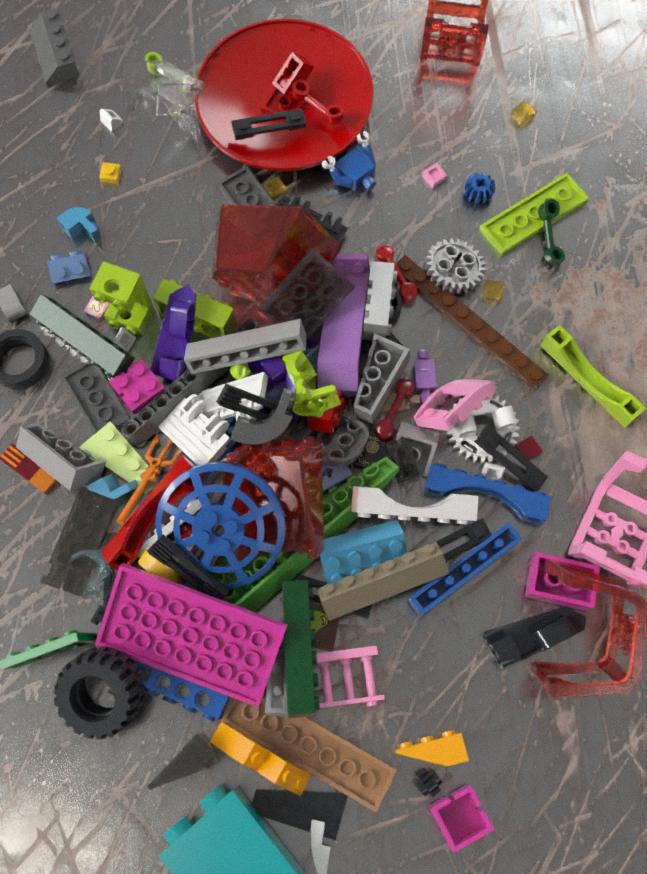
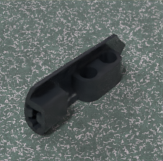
M564 606L487 630L483 634L498 665L502 670H505L540 651H545L584 631L586 616Z

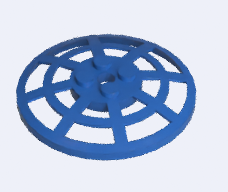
M205 463L183 472L164 492L156 513L158 539L162 536L161 525L164 510L175 516L173 531L176 542L173 543L205 571L215 573L235 572L240 581L221 583L225 588L247 585L265 574L277 560L285 539L286 523L284 511L274 490L256 473L232 463ZM210 471H224L234 473L235 476L231 486L220 484L203 486L199 474ZM191 477L195 490L183 499L178 508L168 503L167 500L175 488ZM243 478L250 480L258 486L268 497L270 503L258 508L248 495L239 490ZM224 492L227 493L224 503L211 504L206 493ZM198 497L202 509L197 515L194 516L185 512L186 506ZM237 497L250 508L251 512L241 515L238 510L232 507L235 498ZM272 511H275L278 524L276 545L263 542L265 527L262 516ZM180 520L192 525L193 536L185 539L181 538ZM256 520L257 540L245 536V524ZM216 524L223 526L224 533H215L213 526ZM197 544L205 551L202 562L196 559L186 547ZM240 544L253 548L250 554L240 562L233 552ZM259 550L272 553L262 569L250 577L247 576L242 567L249 564L256 557ZM213 555H225L230 566L219 567L210 565ZM197 575V576H194V577H196L201 583H203V584L206 583V582H205L203 579H201L198 575Z

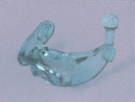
M101 549L93 551L83 550L71 556V561L80 557H88L99 566V578L95 584L86 588V594H91L96 589L95 586L103 582L112 573L110 566L107 565L101 553Z

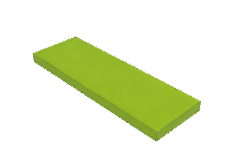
M565 173L480 225L479 230L502 256L544 230L543 221L538 216V208L547 200L555 199L560 205L558 216L551 220L552 225L586 204L590 198L572 177Z

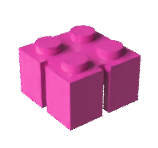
M142 359L127 368V374L123 371L109 381L114 391L133 415L137 414L165 390V387Z
M468 784L450 793L451 799L445 796L428 806L453 853L494 831L485 811L478 808L481 806V803L472 786Z

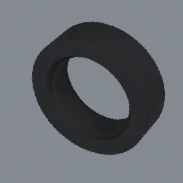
M24 329L7 330L0 334V359L4 351L12 345L27 344L34 348L35 360L27 371L18 375L6 374L0 368V384L10 389L31 387L43 378L48 369V351L34 333Z

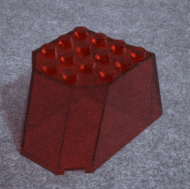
M222 204L217 216L212 278L218 282L220 287L229 290V294L248 299L257 305L266 306L267 304L276 308L286 306L293 310L297 308L305 309L339 253L341 245L304 207Z

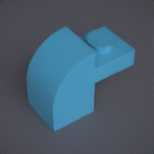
M74 207L57 217L63 230L72 239L85 231L95 243L101 240L99 235L100 229L92 212L88 209Z

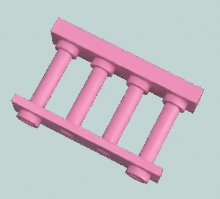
M377 646L317 653L318 668L321 669L325 703H320V709L367 702V707L380 705V700H384V695L377 696L372 666L373 656L378 655ZM361 658V662L364 664L368 697L355 699L350 664L352 659ZM339 661L343 670L346 700L333 702L329 666H331V662Z

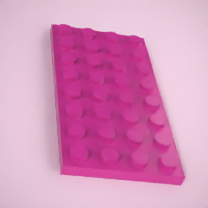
M122 563L116 575L95 645L108 647L109 651L112 648L120 650L119 654H127L130 659L259 707L288 625Z

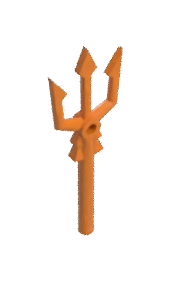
M158 432L144 456L150 465L140 475L141 483L116 520L120 525L125 524L150 482L156 483V477L160 474L163 467L175 465L183 454V451L179 448L171 461H162L174 443L169 437V441L159 457L153 458L151 454L155 446L160 444Z

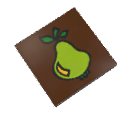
M310 603V607H314L315 620L311 621V629H315L316 642H312V648L332 652L340 617L329 621L322 605Z

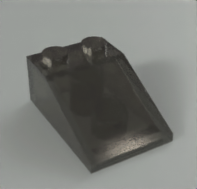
M197 733L147 787L151 790L204 769H212L220 760L218 755L221 751L210 742V739L204 733Z

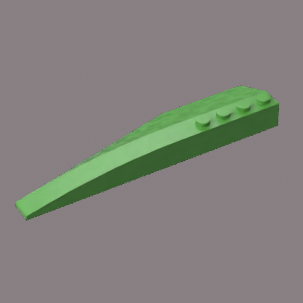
M385 457L363 469L362 474L346 479L347 482L341 486L336 487L335 485L328 489L329 492L321 497L317 495L300 505L303 513L298 515L297 523L285 522L286 529L283 546L271 568L260 578L247 585L226 588L229 591L221 600L255 612L282 588V581H291L319 555L316 541L340 535L358 517V513L351 511L353 486L383 490L400 470L399 466ZM273 520V524L265 528L263 542L276 545L278 524L277 520ZM240 544L233 552L240 562L250 554L253 548ZM259 550L256 557L249 564L242 567L247 576L250 577L262 569L272 553ZM223 555L220 556L215 566L223 567L230 566L226 556ZM234 571L210 573L219 583L240 581Z

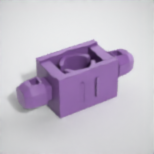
M425 349L418 350L417 360H414V365L412 366L415 394H420L422 404L436 390L434 359H429L428 352Z

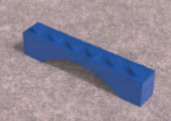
M439 463L431 464L423 492L440 497L462 491L487 493L507 503L522 520L540 525L547 520L552 497L546 496L544 492L527 491L523 486H509L501 480L491 481L483 475L475 474L473 476L466 474L467 472L462 469H448L447 466Z

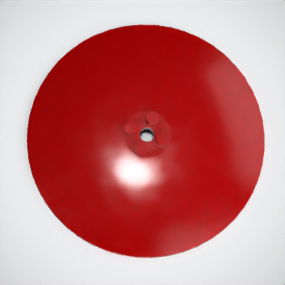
M272 19L247 25L233 32L211 50L197 75L194 92L195 107L201 126L207 136L220 150L231 158L264 170H301L320 165L325 160L328 161V156H338L352 145L358 134H361L372 110L373 81L370 70L360 52L339 33L310 21ZM291 52L303 56L314 66V69L306 79L310 85V96L326 108L334 104L343 107V120L339 124H328L325 121V116L309 103L295 99L292 90L288 95H284L272 84ZM284 101H288V102H289V104H287V105H282V104H280V103H281V102H284ZM301 108L303 110L307 123L306 128L291 131L287 129L258 134L246 139H235L231 126L232 120ZM285 119L259 124H253L252 128L283 123L286 121Z

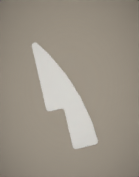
M312 820L311 849L317 874H327L330 847L322 845L325 823Z

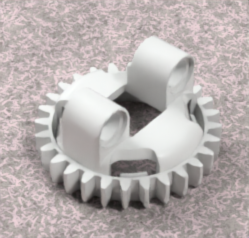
M499 396L495 399L491 397L488 400H483V406L478 411L473 409L468 413L469 417L463 422L458 421L452 426L453 429L451 431H447L446 436H452L449 439V443L455 442L453 450L460 449L459 456L465 453V460L471 456L473 457V463L479 458L481 464L484 463L485 458H487L489 463L493 460L492 455L486 453L474 442L478 437L476 436L477 429L474 416L491 413L496 432L503 438L507 434L505 440L512 446L516 445L517 442L514 439L519 437V434L515 433L520 429L519 426H516L519 419L515 418L516 412L513 411L511 405L504 406L506 400L500 403L498 401ZM462 441H467L471 445L475 446L477 448L476 454L472 453L474 449L468 447L466 444L462 446ZM499 445L496 450L506 457V450Z

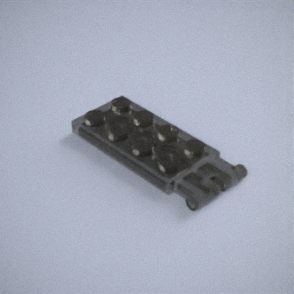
M80 487L49 560L52 566L48 576L44 575L41 579L42 584L59 589L62 582H65L63 591L78 596L83 594L84 588H81L85 576L90 577L106 533L120 503L119 498L111 499L90 491L87 487Z

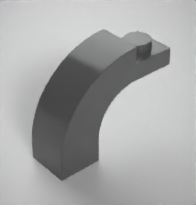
M283 389L275 412L265 420L253 421L238 416L230 439L244 444H261L278 437L288 427L293 417V413L286 411V409H291L294 398L291 397L292 391Z

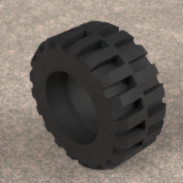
M101 646L98 649L93 647L71 660L62 668V672L58 674L56 678L57 684L53 690V693L57 695L54 698V704L59 708L57 711L59 717H63L66 721L64 724L68 728L71 726L76 734L80 735L83 733L85 738L90 739L96 736V739H105L107 736L112 737L119 731H122L140 711L144 701V696L142 695L145 693V685L141 684L144 679L142 673L138 674L136 670L138 668L135 662L132 664L127 654L121 655L119 654L120 650L115 648L109 651L108 647ZM87 676L98 677L110 686L114 694V707L105 708L91 700L85 686Z

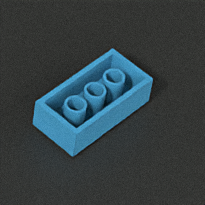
M398 520L316 541L327 584L334 583L347 576L354 575L407 553L404 532Z

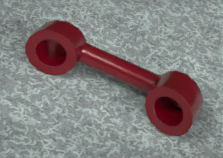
M401 378L396 382L395 392L397 396L386 418L380 420L375 425V436L380 442H389L394 437L395 427L392 422L403 399H410L415 394V383L411 379Z

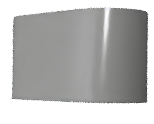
M11 284L0 289V308L9 322L27 314Z

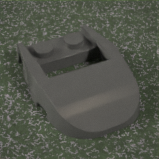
M340 412L339 425L335 426L338 430L322 456H320V454L310 453L302 447L312 432L309 429L307 416H303L289 426L281 438V442L285 447L290 443L298 448V452L302 451L308 456V462L330 467H344L354 462L361 455L369 440V430L361 421L355 418L348 419L344 413Z

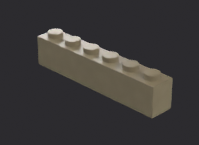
M437 542L415 551L405 553L400 557L387 560L372 568H367L354 575L347 576L334 583L326 584L318 588L317 591L330 621L447 575L449 571L444 555Z

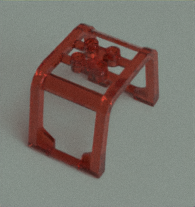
M429 0L420 60H427L428 58L468 63L479 67L489 28L488 24H484L488 0H481L480 5ZM433 15L477 19V23L470 22V26L465 24L455 25L444 22V19L433 18ZM440 32L439 35L441 37L431 38V33ZM466 36H475V43L466 42ZM429 45L438 46L437 48L440 52L454 49L457 54L464 53L465 49L473 50V58L428 54Z
M546 560L544 571L549 575L558 576V581L563 585L613 596L607 649L605 656L601 660L596 662L568 663L532 661V673L552 697L618 694L632 690L639 682L642 673L647 636V603L645 599L635 591L622 588L617 581L610 577L554 560ZM625 599L636 606V619L634 615L623 613ZM618 649H621L624 655L631 656L628 672L615 661ZM604 671L614 682L576 683L560 678L547 677V675L597 673Z

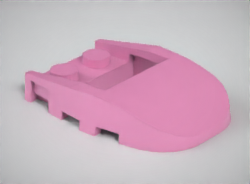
M461 379L452 381L429 395L413 417L417 426L451 431L455 423L458 421L463 422L469 417L468 413L473 409L478 411L483 406L482 401L488 400L494 395L496 386L493 381ZM450 394L452 397L465 396L451 411L433 409L436 405L441 406L445 402V397Z

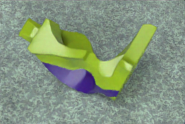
M302 350L283 356L282 359L287 369V389L292 391L291 397L294 398L292 404L294 413L301 416H317L319 418L322 417L324 411L341 405V400L336 394L337 389L333 384L316 389L318 374Z

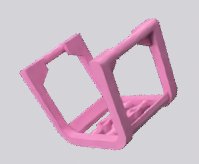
M626 450L596 488L572 540L568 555L574 558H582L594 565L600 566V568L626 580L627 585L633 588L647 589V571L642 569L647 558V531L644 532L638 529L634 522H626L618 518L613 512L605 513L598 509L603 496L606 495L647 515L646 500L612 484L624 470L640 473L644 468L647 469V459ZM595 516L602 520L605 527L613 526V529L610 532L605 530L598 531L590 527V524ZM585 535L593 537L598 545L605 544L613 548L614 552L618 555L627 554L635 558L631 568L607 557V551L587 541L582 543ZM623 535L625 537L633 535L643 541L639 550L630 547L626 540H619V538Z

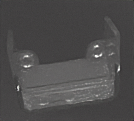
M122 61L120 91H138L146 98H152L154 95H157L156 115L158 116L172 115L180 117L181 114L186 113L203 91V81L171 62Z

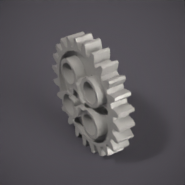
M451 238L449 243L443 239L442 244L437 242L435 246H431L424 261L426 263L424 269L428 270L427 276H432L431 282L437 281L436 287L443 285V291L449 288L450 293H452L453 289H456L459 294L461 289L467 293L468 289L474 290L475 286H479L486 271L484 268L486 263L482 262L483 256H478L479 250L473 251V245L468 247L467 242L461 244L460 239L455 243ZM461 255L459 263L457 264L452 277H449L448 275L456 261L457 256Z

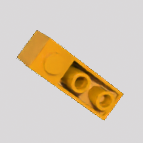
M455 730L442 732V737L434 739L433 735L420 738L421 743L414 745L412 741L399 744L400 748L395 750L397 754L444 766L469 761L462 734H455Z

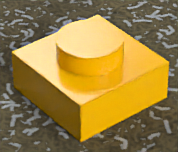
M103 162L99 176L100 181L118 184L122 171L121 164Z

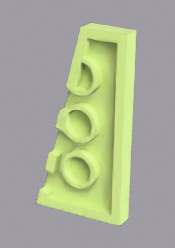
M111 422L79 447L81 450L91 452V456L94 459L98 460L101 458L105 460V466L127 482L136 480L139 485L142 481L140 475L148 467L147 463ZM158 476L156 477V483L150 482L144 494L148 495L158 485Z

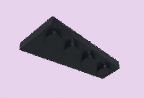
M256 789L252 805L261 817L310 833L311 821H322L325 823L323 837L336 841L348 796L344 793L303 791L302 795L299 796L285 790Z

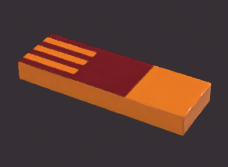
M13 443L0 456L2 462L44 494H47L57 482L55 478L51 477L50 474L16 448Z

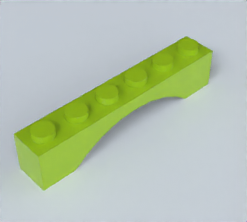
M560 324L545 336L540 346L624 428L646 409L631 393L620 389L603 377L589 363L577 346L574 338Z

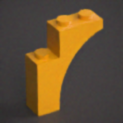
M223 722L220 723L210 740L213 745L244 766L257 771L274 784L299 796L302 795L308 785L311 774Z

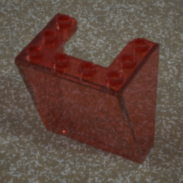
M314 437L302 438L301 441H294L293 438H289L274 443V440L262 444L242 443L241 447L235 448L234 452L227 454V457L220 462L239 465L256 473L268 483L280 500L286 523L285 539L281 552L300 551V555L307 553V559L318 558L324 551L321 439L314 440ZM221 471L223 485L231 486L235 474ZM243 478L239 490L248 495L258 508L270 503L268 497L258 486L250 480ZM237 497L235 498L232 507L238 510L241 515L251 512L250 508ZM272 511L262 516L265 527L263 542L276 545L278 524L275 511ZM256 520L245 524V536L257 540ZM240 544L235 550V556L238 561L246 558L247 553H250L253 548ZM259 550L256 556H260L265 551Z

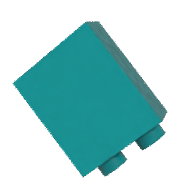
M221 784L218 785L199 802L206 812L201 819L192 826L186 816H184L163 835L170 846L159 857L171 874H306L239 786L227 793Z

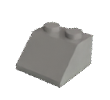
M402 421L390 460L399 466L400 470L427 477L440 433Z

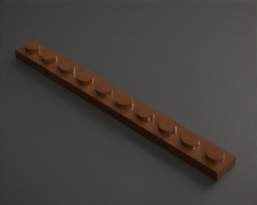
M404 255L396 263L406 281L415 284L418 292L533 390L536 391L549 377L548 373L450 293V291L447 289L443 291L442 285L436 287L437 281L431 282L432 276H427V272L408 256Z

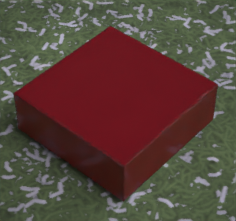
M532 435L514 446L529 461L543 453V450Z

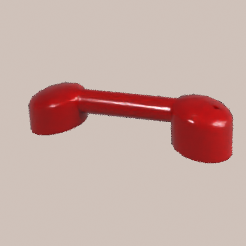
M297 79L293 82L292 94L295 99L309 103L325 116V121L330 125H337L343 120L344 109L342 106L334 104L326 108L310 96V85L307 81Z
M388 245L380 246L376 250V262L394 263V271H397V281L400 284L399 294L402 302L405 304L413 303L417 298V287L412 282L406 281L393 260L394 249Z

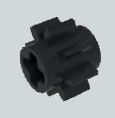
M423 768L416 773L419 779L414 783L424 796L430 793L434 797L441 791L438 786L443 782L433 768L429 771Z

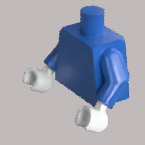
M367 131L363 132L364 140L360 134L356 138L357 142L363 145L362 147L358 145L337 162H335L333 156H328L330 165L326 160L322 162L323 168L330 170V175L338 185L350 187L353 190H357L363 185L368 190H372L375 187L376 181L373 177L376 164L372 148L367 143L369 140V133Z

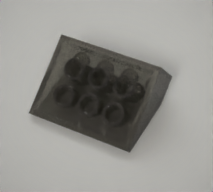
M312 247L257 309L275 324L301 319L306 331L307 340L352 292L355 286Z

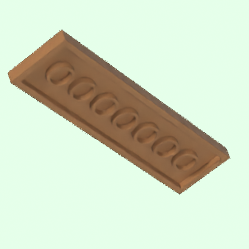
M265 693L259 707L235 698L232 699L220 721L372 811L377 812L397 772L396 769L306 717L289 718L288 716L265 715Z

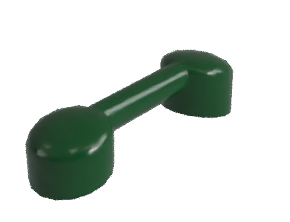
M555 199L547 200L538 208V216L544 224L547 244L544 258L551 265H558L565 260L564 251L558 246H554L551 220L558 216L560 212V205Z

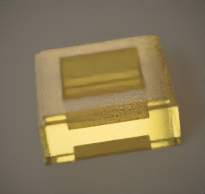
M523 101L511 111V115L524 125L536 115L537 111L526 101Z
M278 176L262 184L273 200L287 193V188Z
M486 279L482 299L501 302L505 283Z

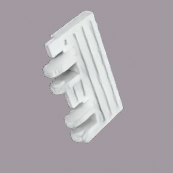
M265 372L226 384L265 398L268 376ZM225 384L204 390L198 395L200 400L206 402V408L202 413L208 419L213 414H219L222 420L236 416V421L238 416L253 421L257 419L219 406L216 403ZM241 399V405L257 411L263 408V405L247 399Z
M192 394L187 399L184 397L158 428L197 465L214 463L227 449L226 445L231 440L225 434L229 428V423L222 420L219 414H213L208 419L202 413L206 408V402L200 400L198 395Z

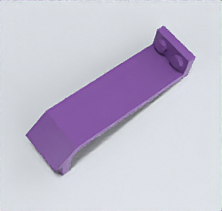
M329 253L331 275L317 362L318 388L333 384L337 391H342L343 395L352 397L357 396L360 385L359 359L370 276L368 253Z

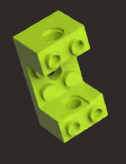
M103 261L89 288L94 299L103 304L105 302L110 303L104 314L110 327L114 329L123 327L132 335L138 334L143 336L155 309L141 274ZM126 316H131L129 319L124 320Z

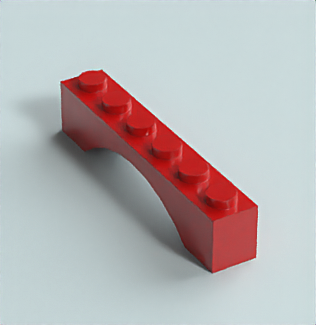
M183 455L102 550L101 553L107 565L118 570L122 563L131 565L136 560L146 536L156 523L158 505L164 492L178 476L197 465ZM204 473L199 474L201 481L205 477ZM191 477L175 488L167 500L168 503L173 505L195 489Z

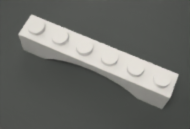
M353 486L351 511L358 513V517L370 518L371 514H378V518L391 519V515H397L399 520H410L411 517H418V521L430 522V518H437V522L450 523V519H456V523L469 524V520L477 521L478 496L450 494L432 505L408 507L397 503L379 488Z

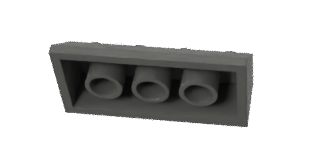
M58 8L41 12L30 28V33L46 86L79 77L80 74Z

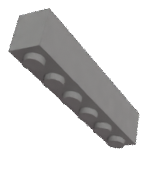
M301 319L193 342L186 346L184 361L191 374L303 351L306 350V331Z

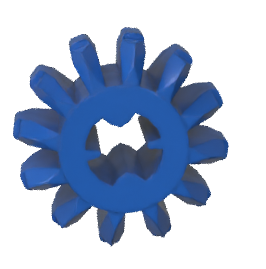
M475 172L465 182V196H469V201L475 200L476 204L479 201L483 204L486 200L490 201L496 190L494 186L495 180H491L490 175L484 176V172L481 175Z

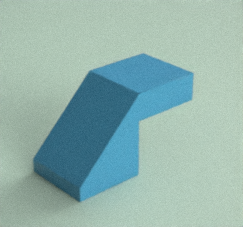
M113 474L89 484L87 488L111 499H116L137 489L139 485L134 480L119 487Z

